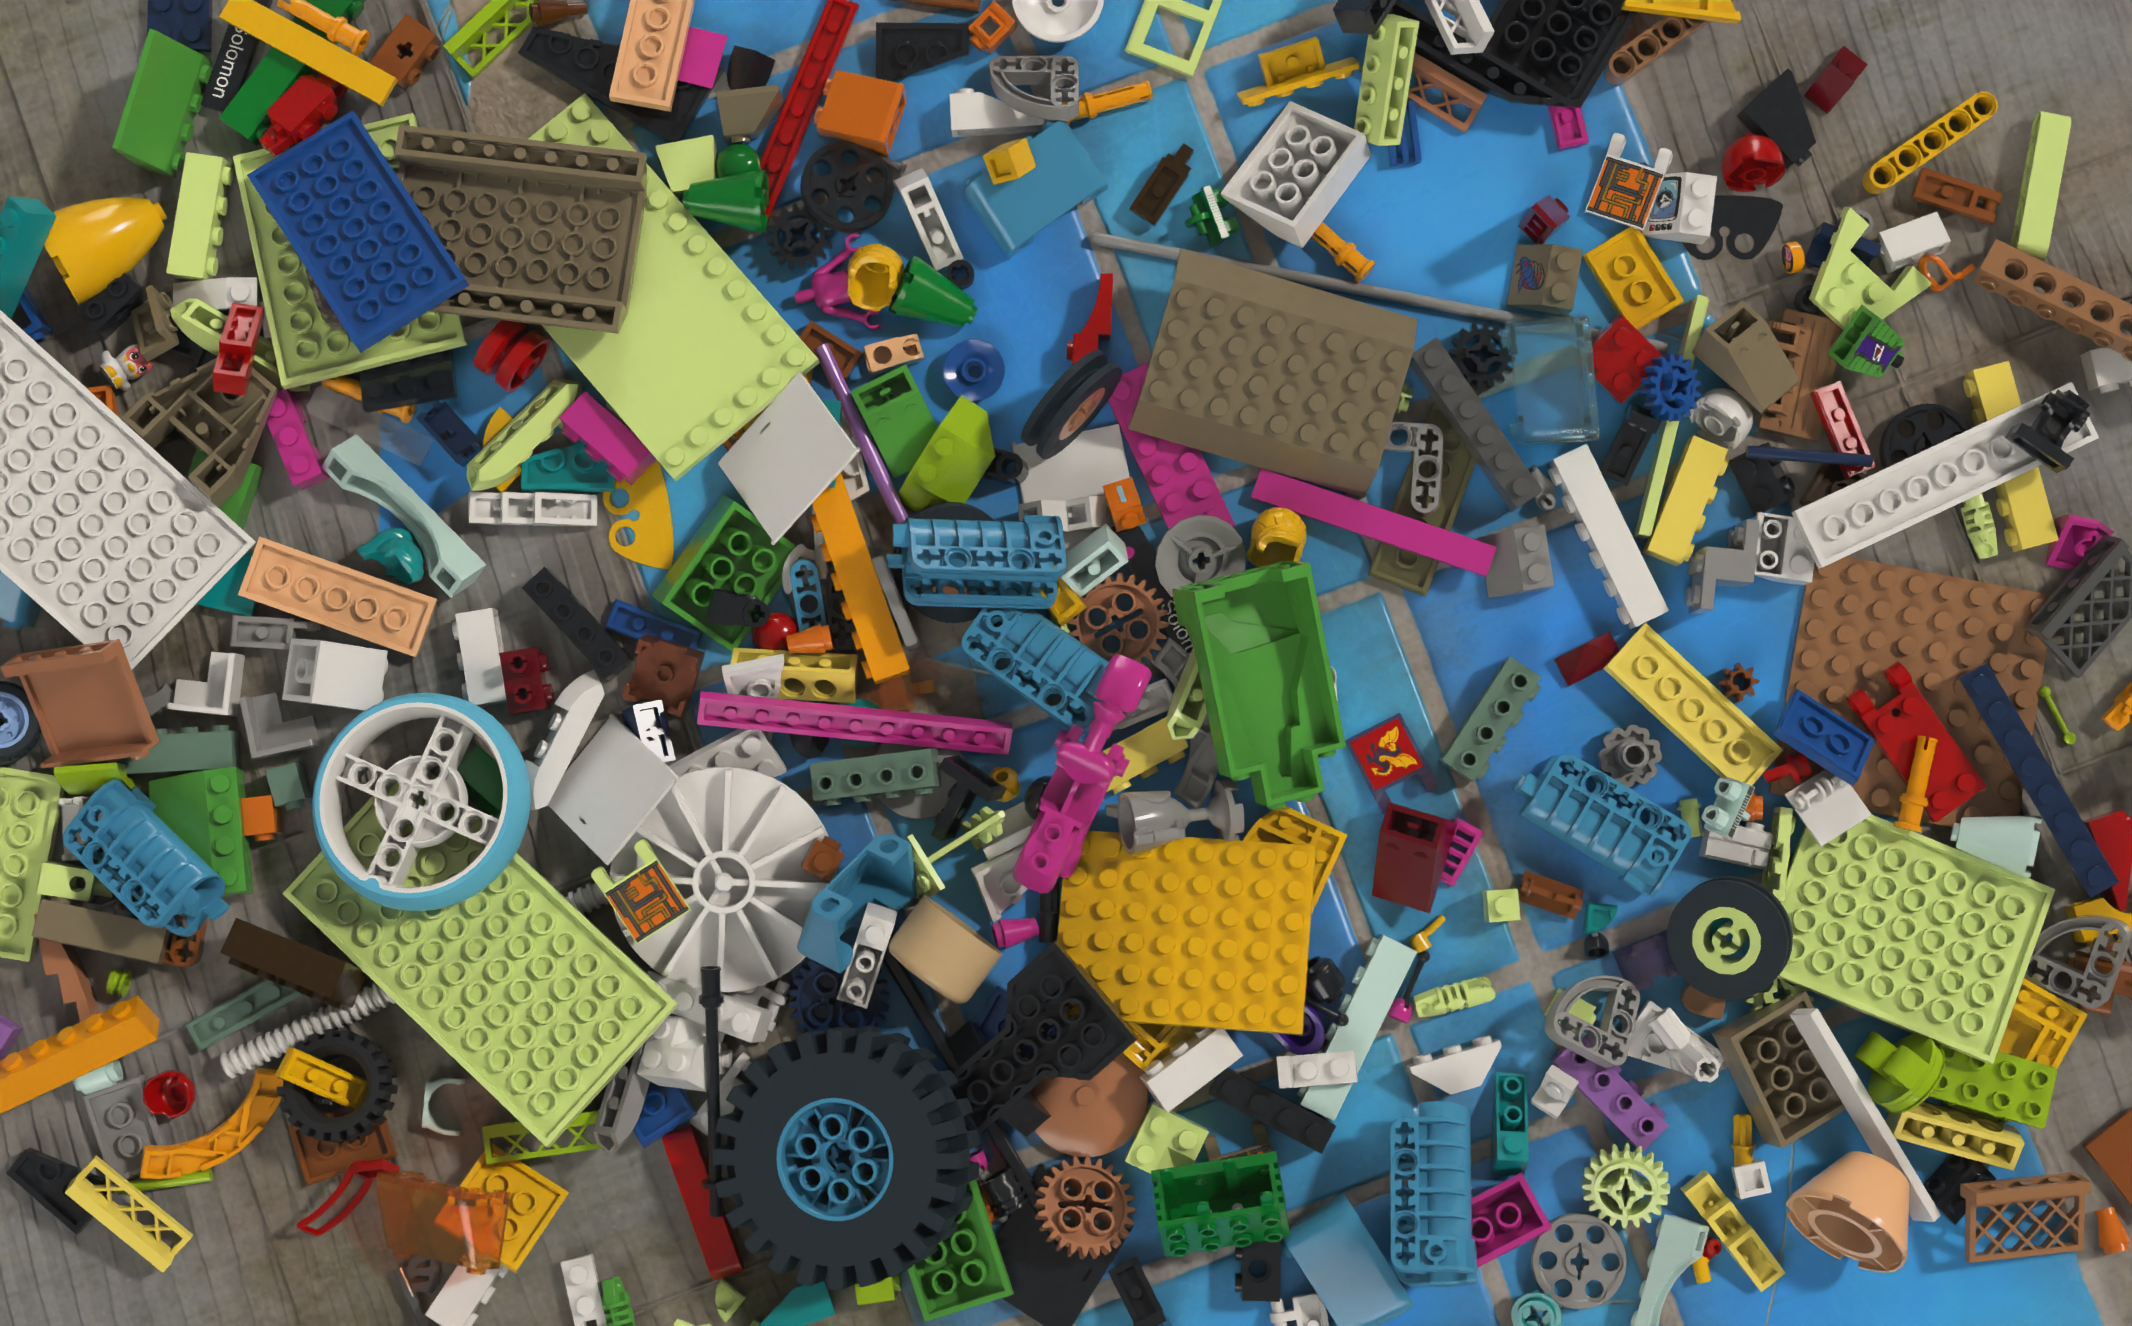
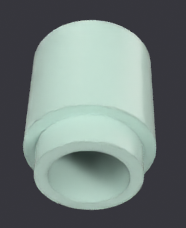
M117 1059L72 1081L77 1091H82L85 1095L115 1086L117 1081L123 1079V1071Z

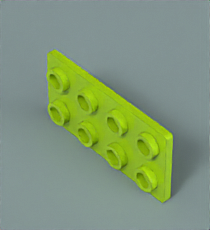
M1938 1044L1944 1050L1945 1069L1940 1082L1929 1097L1942 1100L1943 1107L2004 1124L2014 1121L2038 1129L2045 1128L2057 1076L2056 1068L1999 1051L1994 1063L1987 1064Z

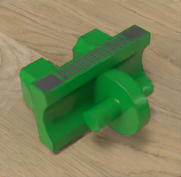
M1211 185L1202 187L1200 192L1192 196L1194 205L1189 207L1192 217L1187 219L1185 224L1187 228L1196 227L1199 236L1206 235L1210 248L1219 246L1228 237L1235 234L1240 227L1236 217L1233 215L1225 218L1222 217L1220 208L1226 207L1229 204L1220 194L1224 188L1212 189Z

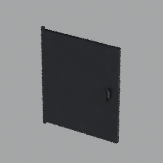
M1042 1163L1032 1177L1038 1188L1044 1187L1040 1182L1044 1176L1050 1177L1049 1172L1044 1169L1045 1165ZM1064 1185L1065 1193L1075 1197V1189L1070 1185ZM1027 1202L1021 1208L1009 1214L1007 1221L1004 1222L995 1237L1014 1292L1013 1295L1002 1299L1044 1326H1073L1126 1238H1119L1122 1244L1117 1248L1111 1246V1252L1108 1255H1104L1100 1250V1254L1096 1259H1093L1088 1251L1087 1256L1081 1260L1077 1250L1071 1257H1068V1248L1065 1246L1063 1247L1065 1250L1063 1253L1055 1252L1050 1248L1046 1241L1049 1235L1046 1231H1039L1042 1224L1040 1220L1035 1219L1036 1214L1029 1202ZM1058 1203V1206H1059L1060 1208H1066V1207H1068V1206L1062 1205L1061 1203ZM1085 1208V1212H1086V1213H1088V1212L1091 1210V1209ZM1064 1215V1224L1070 1228H1075L1073 1218ZM1094 1218L1095 1227L1102 1231L1106 1230L1105 1223L1099 1218ZM1132 1225L1130 1228L1125 1229L1130 1233L1134 1226Z

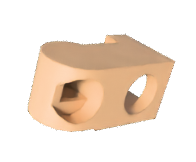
M917 334L895 337L864 346L862 351L870 378L882 375L884 372L897 369L905 364L909 366L925 359Z

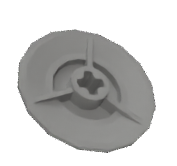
M1195 515L1180 520L1166 531L1157 547L1155 568L1159 582L1169 595L1173 597V588L1244 571L1246 552L1242 538L1231 524L1216 516ZM1201 552L1206 559L1201 560V565L1198 566L1193 559H1196L1198 553Z

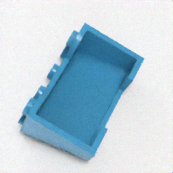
M1049 120L1042 126L1043 132L1034 138L1031 135L1026 137L1036 167L1022 177L993 185L989 172L986 171L982 174L979 171L966 181L968 185L964 190L966 202L1008 260L1033 243V236L1064 213L1079 203L1085 206L1108 189L1107 182L1066 121Z
M882 834L874 838L813 899L798 940V951L804 956L841 974L852 962L853 950L850 945L841 941L839 937L865 912L867 903L874 902L892 910H899L906 907L917 896L911 842L893 834Z

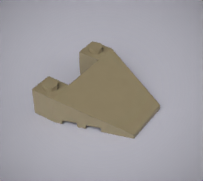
M217 358L196 368V372L183 379L177 378L169 382L171 385L156 393L152 391L144 395L121 417V420L153 449L171 431L176 429L207 456L188 478L200 492L220 508L243 483L278 389L252 367V376L245 396L213 391V370Z

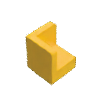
M1026 138L1003 143L983 155L993 185L1018 179L1036 167Z

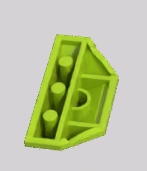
M963 395L959 397L903 483L898 496L904 505L918 513L938 503L967 502L995 458L988 412Z

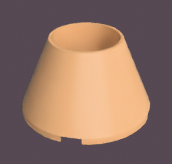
M1861 1151L1848 1152L1792 1193L1786 1202V1206L1790 1209L1787 1216L1795 1228L1811 1243L1839 1260L1844 1255L1858 1261V1268L1880 1273L1898 1271L1907 1260L1910 1185L1900 1170L1880 1157Z

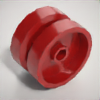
M501 320L480 345L473 359V366L486 376L496 373L495 383L508 393H511L522 386L538 368L550 347L551 341L537 329L528 332V323Z

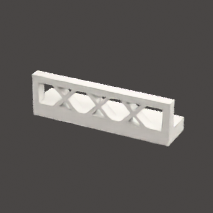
M1424 0L1451 55L1483 53L1495 31L1479 0ZM1443 9L1454 15L1456 22L1445 17L1441 10ZM1453 32L1465 38L1467 43H1457Z

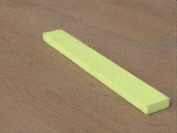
M1697 295L1691 302L1679 354L1683 355V360L1690 359L1692 361L1690 369L1693 368L1695 355L1692 351L1700 339L1709 303L1708 297ZM1662 421L1633 537L1646 539L1652 534L1679 421Z

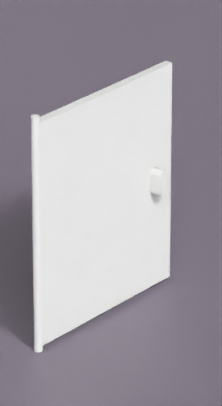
M798 372L718 464L772 539L770 543L775 545L861 449L855 447L802 373Z
M1119 424L1082 431L1066 448L1049 459H1043L1036 453L1037 444L1028 446L1025 443L1016 444L1011 442L1013 453L1018 454L1027 463L1029 468L1027 478L1019 484L1023 503L1038 500L1066 501L1086 496H1105L1102 486L1130 478ZM1015 462L1016 471H1018L1019 463ZM1106 503L1107 522L1111 528L1114 524ZM1097 529L1064 533L1066 553Z
M612 713L609 715L610 718L564 773L548 804L607 865L615 858L676 781L679 782L681 780L673 770Z

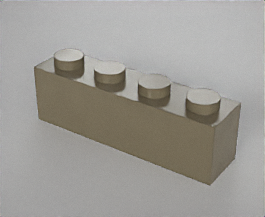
M52 896L51 901L41 899L31 936L163 965L171 932L165 926L161 928L147 926L140 920L133 919L134 914L132 912L115 909L114 914L101 912L103 906L83 902L82 907L70 905L71 899Z

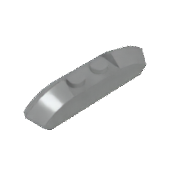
M646 1042L607 1084L593 1133L596 1143L610 1155L623 1145L641 1114L650 1081L638 1075L637 1071Z

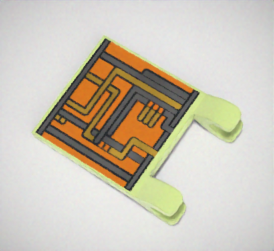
M646 839L639 840L634 846L637 854L645 864L613 884L602 866L597 867L591 873V877L604 893L636 944H639L691 910Z

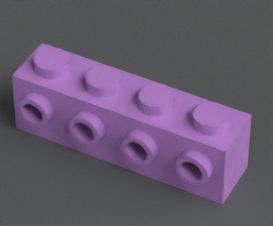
M1589 1035L1581 1036L1583 1045L1589 1048L1591 1045ZM1563 1046L1549 1059L1557 1068L1579 1081L1577 1089L1636 1149L1642 1146L1643 1152L1669 1127L1663 1120L1666 1114L1654 1102L1648 1105L1641 1098L1644 1094L1643 1090L1632 1080L1627 1083L1619 1075L1622 1071L1619 1066L1604 1068Z

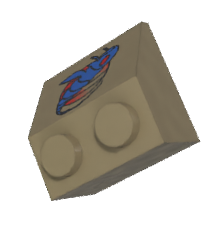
M1554 244L1517 245L1506 306L1568 316L1573 310L1583 250Z

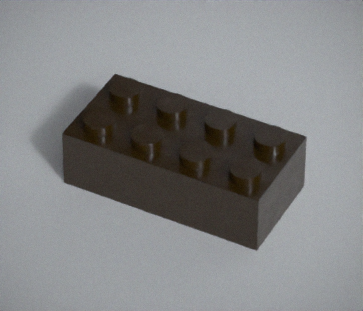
M238 918L235 919L220 953L231 957L228 963L337 1009H340L341 1004L353 1007L367 976L361 969L347 962Z

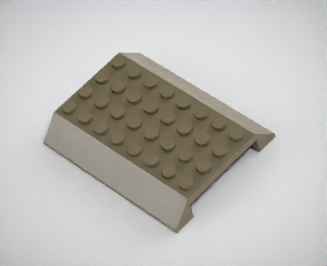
M399 125L394 153L400 162L397 177L469 284L468 287L435 306L429 312L619 334L629 310L646 202V153Z
M1180 249L1171 278L1173 282L1139 399H1136L1128 429L1364 498L1379 468L1414 351L1418 319Z

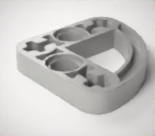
M999 56L990 61L991 87L997 97L1007 106L1023 114L1047 120L1066 121L1078 116L1079 65L1075 58L1071 56ZM1013 85H1051V100L1027 94ZM1062 102H1068V105H1062Z
M2082 915L2060 921L2039 934L2029 962L2038 961L2037 967L2044 971L2051 969V966L2054 969L2050 974L2043 971L2033 974V968L2028 965L2024 978L2037 986L2081 1005L2097 1008L2105 1004L2112 994L2132 939L2131 929L2123 921L2100 915ZM2117 928L2119 930L2118 935L2122 937V940L2116 941L2113 944L2112 950L2103 949L2102 946L2105 948L2110 946L2113 936L2108 934V932ZM2078 930L2099 931L2085 971L2042 954L2051 942L2063 934ZM2099 956L2110 958L2113 964L2111 972H2102L2097 967ZM2063 971L2071 976L2072 985L2070 988H2063L2057 983L2059 972ZM2079 986H2082L2086 989H2090L2096 986L2098 987L2097 993L2100 994L2101 997H2098L2093 1000L2091 999V992L2081 989L2080 991H2078L2077 994L2075 993V991L2078 989Z
M1594 976L1576 982L1563 990L1551 1005L1545 1020V1032L1553 1042L1604 1068L1622 1065L1628 1055L1640 1003L1639 990L1632 982L1615 976ZM1587 992H1608L1600 1029L1568 1013L1573 1004ZM1614 1017L1620 1019L1622 1023L1621 1033L1616 1031L1613 1026ZM1582 1032L1587 1033L1590 1037L1591 1045L1589 1048L1585 1047L1581 1041Z

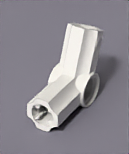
M1670 1007L1657 1013L1647 1023L1667 1048L1668 1056L1682 1073L1685 1074L1688 1071L1699 1082L1707 1081L1709 1083L1719 1076L1720 1063L1708 1052L1697 1036L1686 1029Z

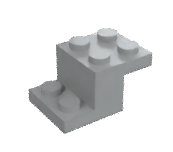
M1746 519L1734 525L1733 530L1730 529L1728 533V548L1706 546L1694 552V557H1690L1687 571L1688 575H1692L1691 587H1687L1685 592V605L1689 606L1688 614L1701 615L1713 610L1715 586L1742 588L1754 583L1760 520Z

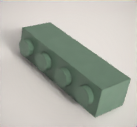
M229 725L210 726V732H199L198 727H181L178 734H168L167 729H155L160 742L149 750L150 754L138 760H132L131 757H127L117 761V763L126 764L127 775L193 772L228 767L241 769L240 732L230 730Z

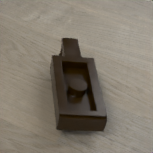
M1183 143L1175 157L1169 153L1165 158L1163 157L1130 206L1129 211L1155 227L1188 178L1191 167L1186 164L1193 155L1194 150Z

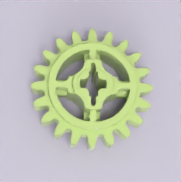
M1628 1143L1625 1144L1622 1152L1618 1150L1615 1144L1612 1145V1154H1608L1605 1150L1601 1149L1600 1160L1591 1157V1167L1584 1168L1585 1178L1582 1179V1188L1585 1190L1583 1191V1199L1590 1201L1589 1211L1599 1209L1598 1218L1601 1220L1606 1216H1610V1226H1613L1617 1220H1621L1623 1229H1626L1629 1220L1633 1221L1637 1228L1640 1226V1218H1644L1646 1222L1651 1223V1212L1661 1215V1205L1668 1204V1196L1666 1194L1670 1193V1184L1666 1182L1669 1181V1174L1666 1171H1662L1663 1162L1657 1161L1653 1163V1152L1642 1156V1146L1637 1147L1635 1152H1631ZM1615 1169H1618L1617 1171L1613 1172L1612 1174H1608L1609 1172H1611V1171H1613V1170H1615ZM1635 1170L1641 1172L1644 1176L1639 1175ZM1625 1179L1628 1180L1629 1185L1627 1193H1624L1623 1187ZM1604 1192H1607V1193H1608V1196H1611V1197H1612L1614 1200H1616L1617 1202H1615V1201L1611 1200L1609 1197H1607V1196L1604 1194Z

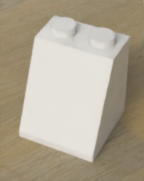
M291 638L282 700L365 711L383 701L384 692L382 687L384 675L388 669V651L322 640Z

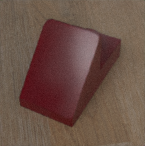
M1843 46L1803 96L1828 114L1850 89L1868 64Z

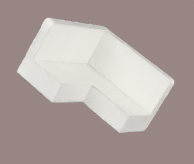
M211 652L207 682L176 679L174 703H167L166 709L238 717L245 655Z

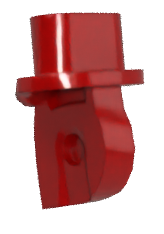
M1785 753L1787 764L1763 772L1764 778L1768 783L1792 775L1796 785L1800 784V779L1812 775L1808 760L1802 753L1793 756Z

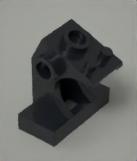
M2059 389L2055 394L2050 392L2040 403L2039 408L2042 411L2032 426L2029 427L2022 422L2011 427L2005 438L2055 473L2068 469L2074 460L2072 456L2062 450V444L2071 430L2076 433L2083 427L2087 417L2090 416V413L2087 411L2090 405L2071 390L2067 394ZM2049 417L2062 425L2054 438H2051L2042 431Z

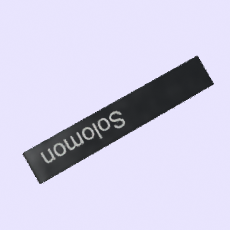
M273 0L254 1L270 9ZM231 24L228 25L201 102L203 107L223 113L244 85L259 39Z
M1114 526L1111 527L1116 535L1125 543L1126 547H1132L1135 551L1134 556L1128 559L1126 566L1131 575H1135L1137 585L1141 581L1146 580L1147 583L1144 590L1149 591L1152 588H1156L1157 590L1152 596L1153 599H1164L1158 608L1159 610H1168V613L1161 617V621L1170 623L1169 626L1163 628L1166 635L1190 655L1194 645L1186 628L1178 624L1173 597L1169 595L1159 582L1155 568L1156 553L1141 527L1136 526L1135 528L1116 532Z

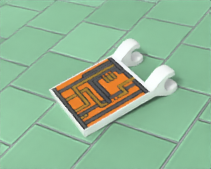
M1614 133L1585 212L1644 231L1665 174L1673 159V154L1671 150L1661 148L1654 168L1620 158L1626 145V139L1624 135Z

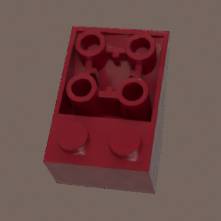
M1389 802L1379 832L1372 896L1430 914L1457 823Z

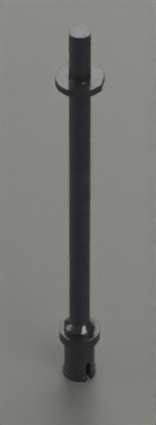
M704 966L700 968L702 995H699V1004H702L705 1008L709 1148V1178L702 1180L701 1184L702 1187L710 1191L711 1217L723 1216L722 1198L718 1196L715 1183L727 1179L722 1177L721 1165H713V1150L721 1147V1133L715 1132L720 1117L718 1008L724 1003V995L721 994L720 966Z

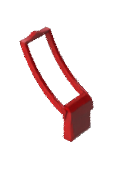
M385 1159L353 1162L334 1193L316 1211L299 1221L296 1229L316 1237L328 1232L342 1222L356 1208L369 1190L374 1179L398 1176L400 1166ZM353 1175L365 1180L354 1199L334 1219L319 1229L307 1226L324 1214L337 1201L349 1185Z

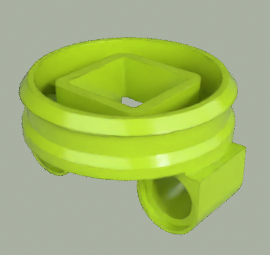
M1872 1031L1854 1054L1855 1059L1872 1071L1868 1084V1093L1873 1102L1882 1106L1884 1111L1892 1114L1908 1112L1925 1101L1937 1087L1945 1069V1054L1942 1047L1935 1044L1930 1037H1921L1917 1034L1904 1037L1893 1045L1884 1037Z

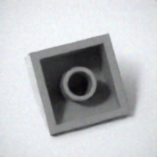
M1545 525L1513 529L1478 537L1479 541L1497 547L1487 577H1485L1488 598L1547 590L1555 586Z

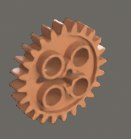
M1118 573L1116 581L1113 582L1112 577L1108 576L1105 579V584L1100 582L1095 586V589H1091L1086 593V597L1080 598L1086 608L1077 615V618L1071 619L1068 622L1077 626V630L1069 634L1071 636H1079V641L1108 662L1113 655L1119 654L1144 665L1142 659L1144 656L1151 661L1155 659L1151 652L1152 649L1161 651L1162 647L1157 643V640L1167 639L1168 637L1160 632L1161 628H1165L1170 624L1161 621V617L1166 615L1168 610H1159L1158 606L1164 599H1153L1152 596L1155 594L1156 588H1152L1149 591L1144 590L1147 583L1146 580L1136 585L1135 575H1131L1128 581L1125 582L1123 574ZM1122 593L1129 594L1133 599V606L1129 611H1123L1118 607L1117 599ZM1094 608H1100L1105 612L1106 620L1100 626L1093 624L1090 619V613ZM1140 608L1143 609V614L1123 624L1124 630L1122 632L1119 628H1116L1099 638L1094 636L1095 632L1115 622L1113 616L1117 615L1118 618H1123ZM1136 621H1143L1148 627V633L1144 638H1137L1132 633V625ZM1110 635L1116 636L1120 640V649L1116 653H1111L1105 648V640Z
M1074 1156L1070 1160V1166L1065 1160H1062L1059 1163V1169L1053 1166L1048 1171L1050 1177L1044 1176L1040 1181L1044 1187H1039L1035 1193L1043 1199L1036 1200L1033 1206L1042 1209V1211L1035 1215V1219L1044 1220L1045 1223L1039 1228V1231L1049 1230L1051 1234L1046 1241L1051 1242L1056 1239L1058 1241L1057 1251L1066 1246L1068 1247V1257H1071L1077 1250L1081 1260L1087 1256L1088 1251L1092 1258L1096 1259L1100 1254V1250L1104 1255H1108L1111 1252V1246L1117 1248L1122 1244L1119 1238L1125 1239L1129 1235L1125 1228H1130L1134 1221L1127 1216L1133 1215L1136 1209L1128 1206V1204L1135 1197L1133 1195H1125V1191L1130 1187V1184L1121 1185L1119 1183L1123 1174L1119 1173L1113 1176L1111 1174L1113 1170L1112 1164L1103 1169L1102 1159L1100 1158L1094 1165H1091L1089 1156L1083 1159L1082 1164H1080L1077 1156ZM1064 1185H1071L1076 1191V1196L1071 1197L1067 1195L1064 1191ZM1094 1188L1103 1189L1107 1198L1104 1200L1098 1198ZM1058 1203H1061L1062 1205H1065V1206H1068V1207H1066V1208H1060V1207L1058 1206ZM1109 1207V1208H1111L1112 1211L1109 1212L1108 1210L1100 1209V1208ZM1085 1208L1091 1209L1088 1213L1085 1212ZM1064 1215L1073 1218L1075 1228H1070L1064 1224ZM1094 1218L1101 1219L1105 1223L1106 1230L1097 1229L1094 1225Z

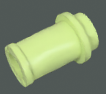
M1697 798L1680 800L1679 807H1677V811L1681 812V819L1689 824L1691 829L1690 838L1704 835L1699 808L1702 805L1698 804Z

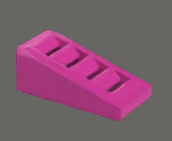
M1454 817L1452 822L1457 823L1455 833L1458 829L1471 836V839L1468 842L1454 833L1452 841L1465 847V850L1462 853L1450 846L1449 854L1460 860L1456 864L1446 859L1445 866L1454 871L1452 875L1443 871L1440 881L1451 887L1456 883L1484 833L1457 817Z

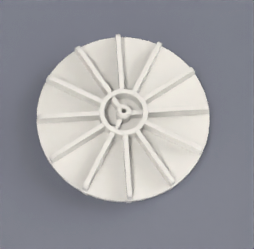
M711 767L685 773L679 776L681 780L679 782L676 781L611 861L610 878L614 884L645 864L637 854L634 846L639 840L646 839L691 910L639 944H636L615 912L617 922L630 946L640 958L666 978L702 988L700 968L704 966H720L721 993L748 990L762 986L786 974L806 957L798 951V940L811 902L830 882L803 869L801 862L814 838L819 837L823 839L828 834L818 815L797 792L771 776L736 767ZM837 870L834 873L831 881L837 876Z

